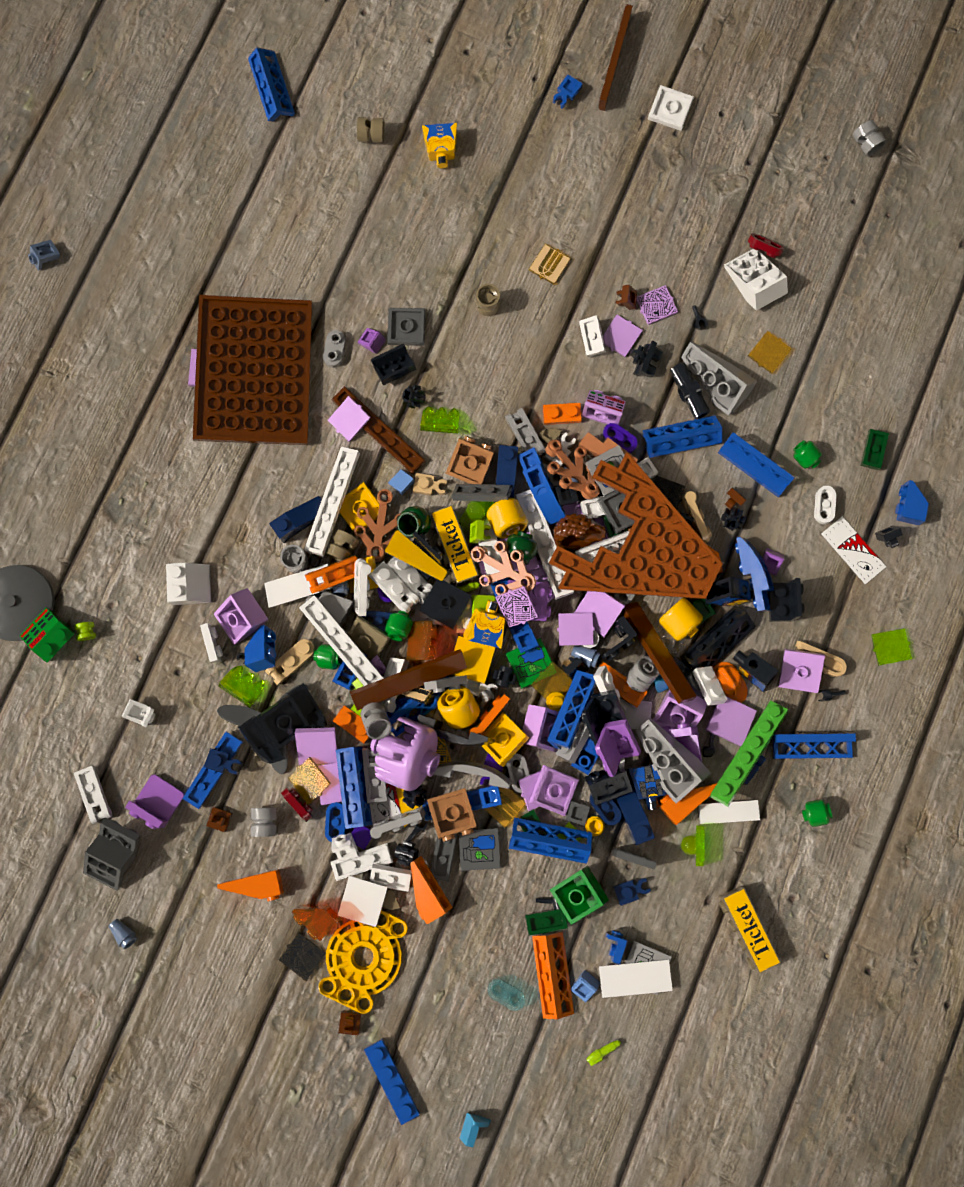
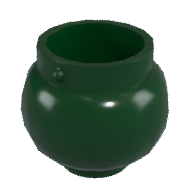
M410 506L403 510L398 517L397 526L404 536L413 538L412 533L414 531L424 535L429 531L431 518L424 508Z
M518 531V534L510 535L506 541L509 557L512 551L521 550L524 553L525 565H529L530 560L535 557L538 549L536 541L532 539L533 535ZM516 552L515 557L519 559V554Z

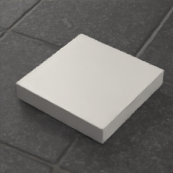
M660 85L648 120L682 131L694 96Z
M349 876L337 916L376 927L388 887Z

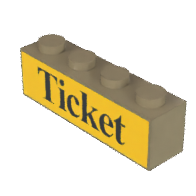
M452 505L431 512L432 530L436 529L438 534L435 537L439 548L443 547L445 553L442 556L445 565H450L451 571L448 573L452 583L456 582L457 586L479 579Z
M739 886L719 896L721 899L719 905L723 913H727L730 918L728 924L731 930L738 934L739 939L737 942L741 950L746 951L749 957L746 961L751 970L755 969L760 974L780 964L781 962L745 888Z

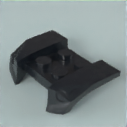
M304 683L288 692L286 697L258 716H253L238 726L254 752L262 761L268 764L285 759L279 749L296 738V729L325 728L327 725L325 716Z

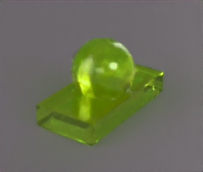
M471 501L458 520L459 524L470 531V524L476 520H483L487 510L494 502Z
M696 825V837L687 835L681 840L680 845L685 854H696V866H704L705 826Z

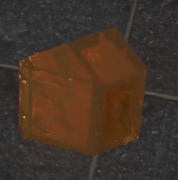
M413 621L408 638L406 661L425 663L435 658V648L432 646L433 640L436 641L437 627L434 626L433 621Z
M300 905L292 911L294 914L293 919L299 925L303 924L308 929L307 933L314 940L318 939L319 941L342 920L329 905Z

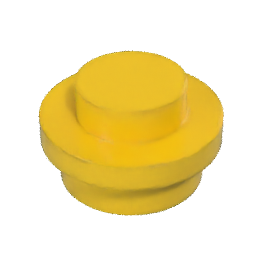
M552 692L547 696L546 705L551 710L560 711L565 697L560 692Z
M597 816L588 818L585 824L586 832H591L592 836L601 835L605 829L603 820Z

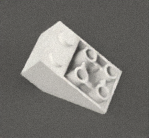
M752 249L724 264L725 269L745 300L756 311L788 293L787 276L758 250Z

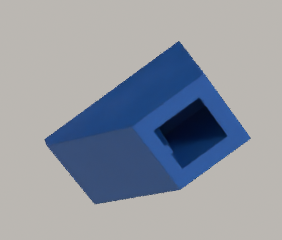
M909 480L901 485L899 490L901 498L895 510V514H897L896 520L919 526L926 520L929 503L914 481Z
M261 625L245 647V666L254 672L275 667L276 635L267 626Z
M588 737L575 763L571 764L572 767L589 775L598 758L594 742L590 737Z

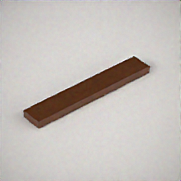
M627 4L624 9L599 100V110L605 111L633 5Z
M344 386L332 398V402L339 407L350 396L358 405H362V409L371 417L362 429L413 475L425 463V459Z
M638 602L625 604L621 611L638 634L637 638L678 704L694 700L697 697Z
M459 649L350 691V695L358 711L367 704L384 701L424 685V682L438 680L464 670L467 666L462 651Z

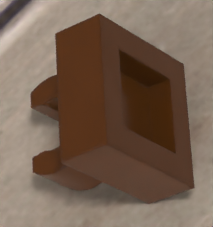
M623 285L622 290L616 292L621 297V300L615 303L620 307L625 306L629 310L636 309L637 291L630 285Z
M732 487L727 492L730 498L725 505L731 509L736 502L741 506L746 499Z
M213 807L206 826L226 832L233 813Z
M341 1011L338 1033L358 1036L362 1013Z

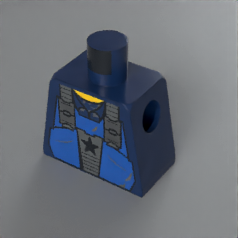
M652 765L627 769L638 800L646 799L648 810L659 809L658 796H665L667 793L660 784L661 779L657 770L654 771Z

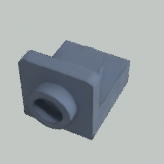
M52 240L30 245L28 258L31 264L36 266L37 270H41L42 263L59 259L60 253Z

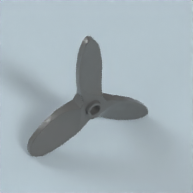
M286 692L278 701L288 695V692ZM223 705L217 709V713L221 718L239 726L253 716L261 714L252 708L240 705ZM285 746L279 749L285 759L271 763L274 770L279 774H284L287 769V751Z

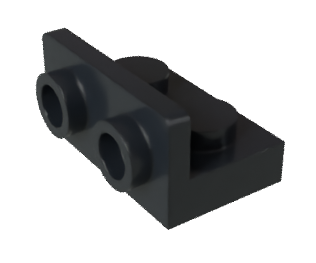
M621 763L615 777H609L604 769L594 771L585 776V781L588 784L595 805L632 792L627 772Z

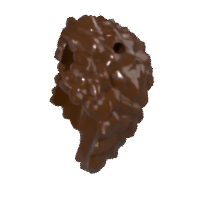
M575 513L561 518L553 530L556 546L567 551L579 550L589 546L594 541H602L606 534L605 527L596 523L592 518Z

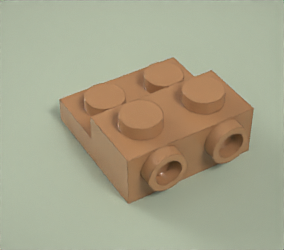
M461 437L458 439L445 474L469 484H483L496 451H493V446L482 443V445L475 443L476 439L472 437Z
M465 788L427 799L438 840L443 839V842L455 839L454 835L462 833V836L474 833L473 829L477 828Z

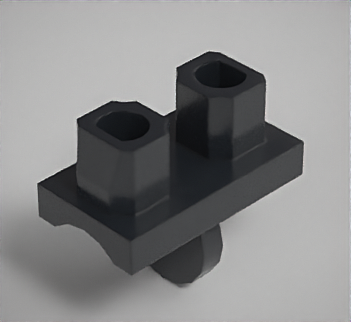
M651 341L650 344H645L644 347L639 345L638 349L631 350L630 355L634 358L632 363L637 364L634 375L651 377L655 374L656 367L651 365L650 361L651 359L655 362L659 361L663 351L656 347L657 342Z

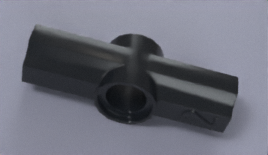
M685 363L675 365L670 369V373L678 386V394L681 400L687 403L694 419L704 417L710 410L702 396L700 384L697 380L693 379Z

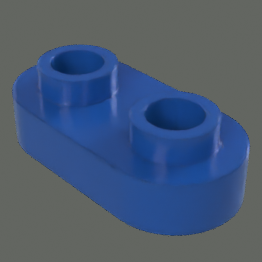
M337 802L330 804L326 809L325 836L330 842H332V838L337 837L332 834L333 829H338L339 835H345L346 833L343 806ZM334 809L340 810L339 816L333 814Z

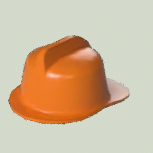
M728 662L717 663L713 670L726 697L742 703L747 697L748 688L741 674L733 664Z

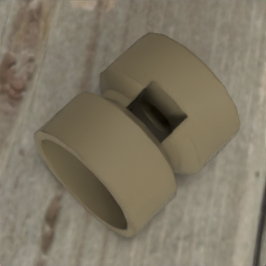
M368 117L357 118L358 142H369L370 139L374 143L384 142V118H373L372 120Z
M484 284L476 292V307L480 314L493 316L500 308V292L493 284Z
M337 529L333 537L334 543L329 544L325 554L337 561L347 559L352 556L350 552L355 550L359 540L349 533Z

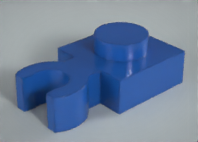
M567 75L558 86V93L554 95L553 103L555 104L557 100H562L560 108L563 109L566 106L567 99L572 101L581 90L582 83Z

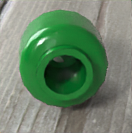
M803 440L793 449V458L802 468H815L821 462L822 451L813 441Z
M404 611L392 613L387 621L385 631L388 633L389 638L402 641L409 637L413 621L409 614Z
M321 644L315 650L313 656L317 666L321 669L335 670L343 661L330 644Z
M823 799L806 802L805 810H802L804 822L808 821L812 827L827 825L830 823V819L833 818L829 803H826Z

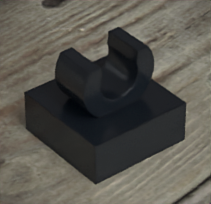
M890 526L875 533L877 540L885 542L886 547L890 546L891 548L899 546L897 537L903 535L901 528Z
M569 657L568 659L571 661V664L568 667L564 664L562 665L564 672L571 681L577 670L582 672L588 670L578 657L575 659Z

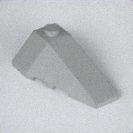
M692 341L688 344L681 357L692 374L696 375L702 383V388L709 393L713 404L728 416L749 396L757 383L755 379L743 370Z
M651 718L636 730L645 752L650 755L654 771L657 770L662 788L675 803H678L711 774L694 754Z

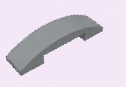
M471 761L446 762L438 765L434 775L450 778L454 771L490 777L489 785L509 789L511 785V780L500 771Z

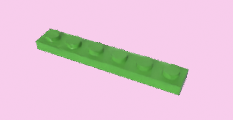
M770 700L711 792V798L729 807L788 713L787 708Z

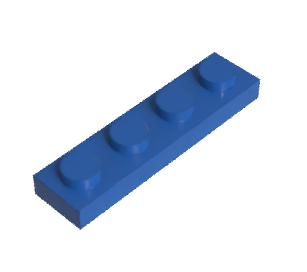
M226 731L215 747V750L230 754L229 760H232L243 744V741ZM203 766L182 799L201 809L223 773Z
M383 1038L364 1048L400 1124L403 1125L419 1116L420 1112Z

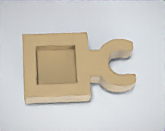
M416 473L413 493L432 496V491H436L440 495H445V490H440L439 486L442 484L447 485V481L444 479L434 481L435 476Z

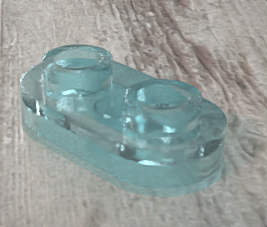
M495 978L489 982L487 992L490 998L512 1011H518L524 1006L525 996L521 990L500 978ZM499 985L501 991L495 992L494 986ZM518 996L519 1000L512 1002L511 997Z

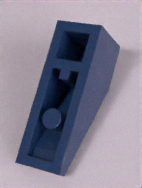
M499 445L496 485H511L512 492L510 498H514L518 447Z
M317 496L283 513L269 523L283 543L314 523L322 499L320 496Z
M631 785L632 792L617 797L616 801L633 843L639 845L654 839L655 836Z

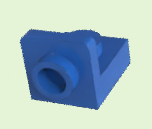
M612 930L611 933L606 932L605 934L606 938L616 941L615 944H611L609 956H611L612 962L620 964L627 940L623 938L622 933Z

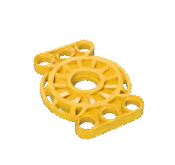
M382 909L380 914L386 917L384 925L377 924L374 927L358 922L359 925L356 926L355 922L357 921L350 920L334 932L326 950V965L330 976L324 977L318 986L322 995L362 1014L370 1012L373 1007L374 1001L371 995L385 990L397 976L402 957L400 943L397 938L403 937L408 930L406 921ZM399 922L404 925L403 933L397 934L394 932L393 925ZM348 925L351 926V928L346 930L343 934L340 933V931L344 927ZM337 937L338 940L334 946V949H332V942L334 938ZM360 947H368L373 952V961L368 966H360L354 959L355 951ZM395 947H397V949H398V960H394V959H395V952H394V948H395ZM330 954H332V967L329 960ZM393 965H397L394 975L390 977L389 974ZM329 980L333 983L334 988L332 991L327 992L323 989L324 981ZM384 980L388 981L383 987L377 989V986ZM348 989L351 991L352 997L350 1000L342 999V990ZM367 998L370 1001L369 1008L362 1009L359 1006V1000Z

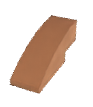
M588 432L579 443V446L586 449L588 456L595 458L618 446V444L610 438H607L603 443ZM620 447V448L622 449V451H623L624 454H626V453L630 454L629 452H627L626 450H624L622 447ZM630 454V456H631V457L635 460V462L637 463L638 459L635 458L633 455Z

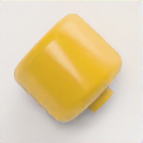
M515 498L497 501L487 510V519L497 538L505 539L512 534H518V531H524L528 525V519L520 503Z
M682 598L659 619V623L676 641H681L687 635L691 638L699 631L697 626L702 622L703 616L688 599Z
M460 686L459 689H447L442 693L437 702L439 712L447 725L453 729L469 727L477 720L480 714V708L476 699L465 686Z

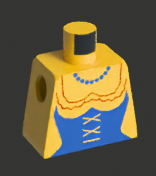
M457 123L422 125L423 138L429 160L437 161L438 168H446L448 160L455 158Z
M488 600L485 610L479 608L474 610L463 634L467 641L502 648L505 617L502 614L496 613L498 602Z

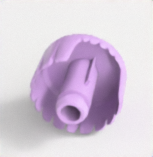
M399 717L397 720L408 725L404 728L410 734H404L405 740L390 734L383 739H372L370 748L374 754L379 753L375 757V763L378 765L374 766V770L377 772L375 776L379 780L403 790L413 791L423 783L426 776H433L437 770L440 761V754L436 753L438 737L433 728L406 717Z

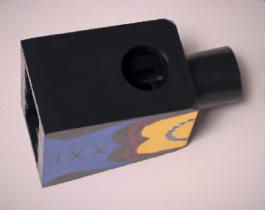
M733 577L713 583L705 603L707 605L734 606L750 601L752 591L750 590L749 582Z
M739 650L733 657V660L741 665L739 673L762 692L773 681L778 672L775 667L754 652L747 656Z

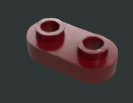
M751 233L748 239L749 246L752 249H761L772 258L781 256L784 251L782 245L761 235Z
M286 787L281 792L285 800L303 820L307 822L313 817L311 814L313 809L306 802L303 804L299 800L300 795L293 787L291 789Z

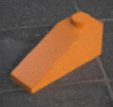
M717 783L694 788L678 803H675L666 794L660 799L661 804L659 807L674 825H677L710 796Z
M420 856L411 862L413 886L419 915L426 924H429L446 914L453 907L424 859Z
M279 869L217 884L218 889L258 899L267 898V901L279 899V895L284 893Z

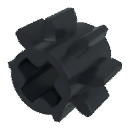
M408 386L404 390L402 397L404 402L408 403L407 407L415 409V407L420 408V405L424 404L426 395L425 391L421 390V386Z
M736 506L730 510L726 508L721 517V521H725L723 527L731 531L737 528L741 529L746 520V517L742 516L743 510L736 508Z
M500 666L499 670H494L492 678L496 680L495 685L509 689L510 684L515 685L517 676L513 674L514 669Z
M421 785L413 791L404 790L402 792L404 797L402 801L411 809L415 806L421 807L426 801L425 793L427 791Z
M404 840L403 844L399 843L397 845L395 858L399 859L398 864L410 866V863L418 858L419 849L415 848L416 843Z

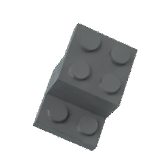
M105 817L100 823L99 835L85 851L83 874L118 891L122 886L124 873L137 857L140 835L132 829L121 826L117 821Z

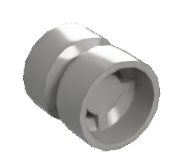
M873 120L862 124L852 135L858 144H862L861 149L867 157L878 152L887 143L884 135L878 132L879 128Z
M292 544L282 550L280 559L288 571L299 573L307 569L309 558L300 546Z
M643 656L640 657L629 671L626 681L633 690L644 692L660 673L650 657Z
M370 703L364 706L360 715L367 735L374 740L383 739L388 736L392 727L385 707L380 703Z
M251 808V820L255 821L251 826V837L277 836V827L273 823L277 819V808Z

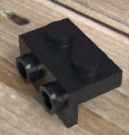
M404 344L371 359L374 370L383 386L417 370Z

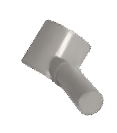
M489 688L479 694L483 699L479 705L480 712L485 704L494 697Z

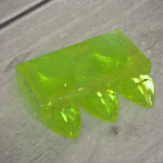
M431 406L426 407L422 412L420 431L458 434L459 411L453 408L447 414L446 410L440 407L434 413Z
M236 666L219 682L218 687L250 708L261 696L265 683L264 680H260L252 684L254 674L248 673L241 677L243 666Z

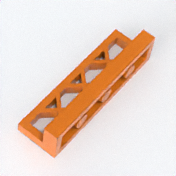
M563 932L532 936L543 1018L560 1019L573 1015L574 1008ZM553 938H557L558 945L556 950L553 948ZM557 958L560 960L561 965L559 970L556 968ZM560 979L563 981L562 990L559 989L558 985ZM564 1000L567 1010L562 1012L561 1004Z

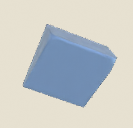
M400 469L388 484L403 495L412 486L414 479Z
M584 970L572 985L571 991L586 1003L597 991L600 982Z

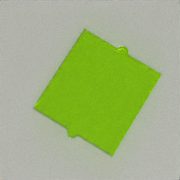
M905 628L871 635L874 646L873 652H875L878 666L912 659L909 648L910 642L907 640Z

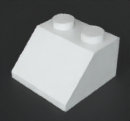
M196 563L166 564L168 603L172 605L211 603L210 565Z

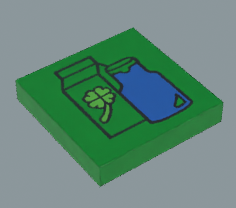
M541 638L536 640L539 646L520 653L519 649L516 648L506 653L521 689L557 673Z

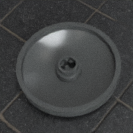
M11 565L0 569V639L13 642L23 641L20 638V634L46 607L54 612L55 596L51 584L40 572L26 566Z

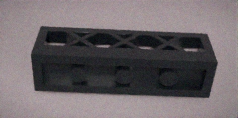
M734 605L681 656V659L691 666L693 670L698 668L703 661H706L704 667L712 666L713 668L756 626L746 611ZM746 621L748 625L743 630H740L741 625ZM733 635L732 641L727 643L728 637ZM717 648H720L719 653L716 656H713L714 651Z

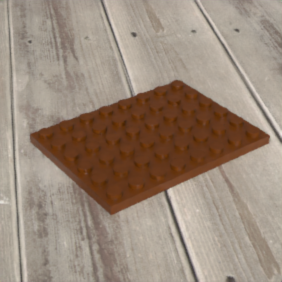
M199 295L193 441L308 445L312 300Z

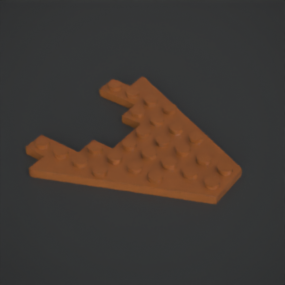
M626 453L618 468L600 460L592 479L626 495L617 513L633 520L634 523L618 554L600 546L592 563L557 546L548 564L565 572L558 589L706 599L721 569V561L630 454Z

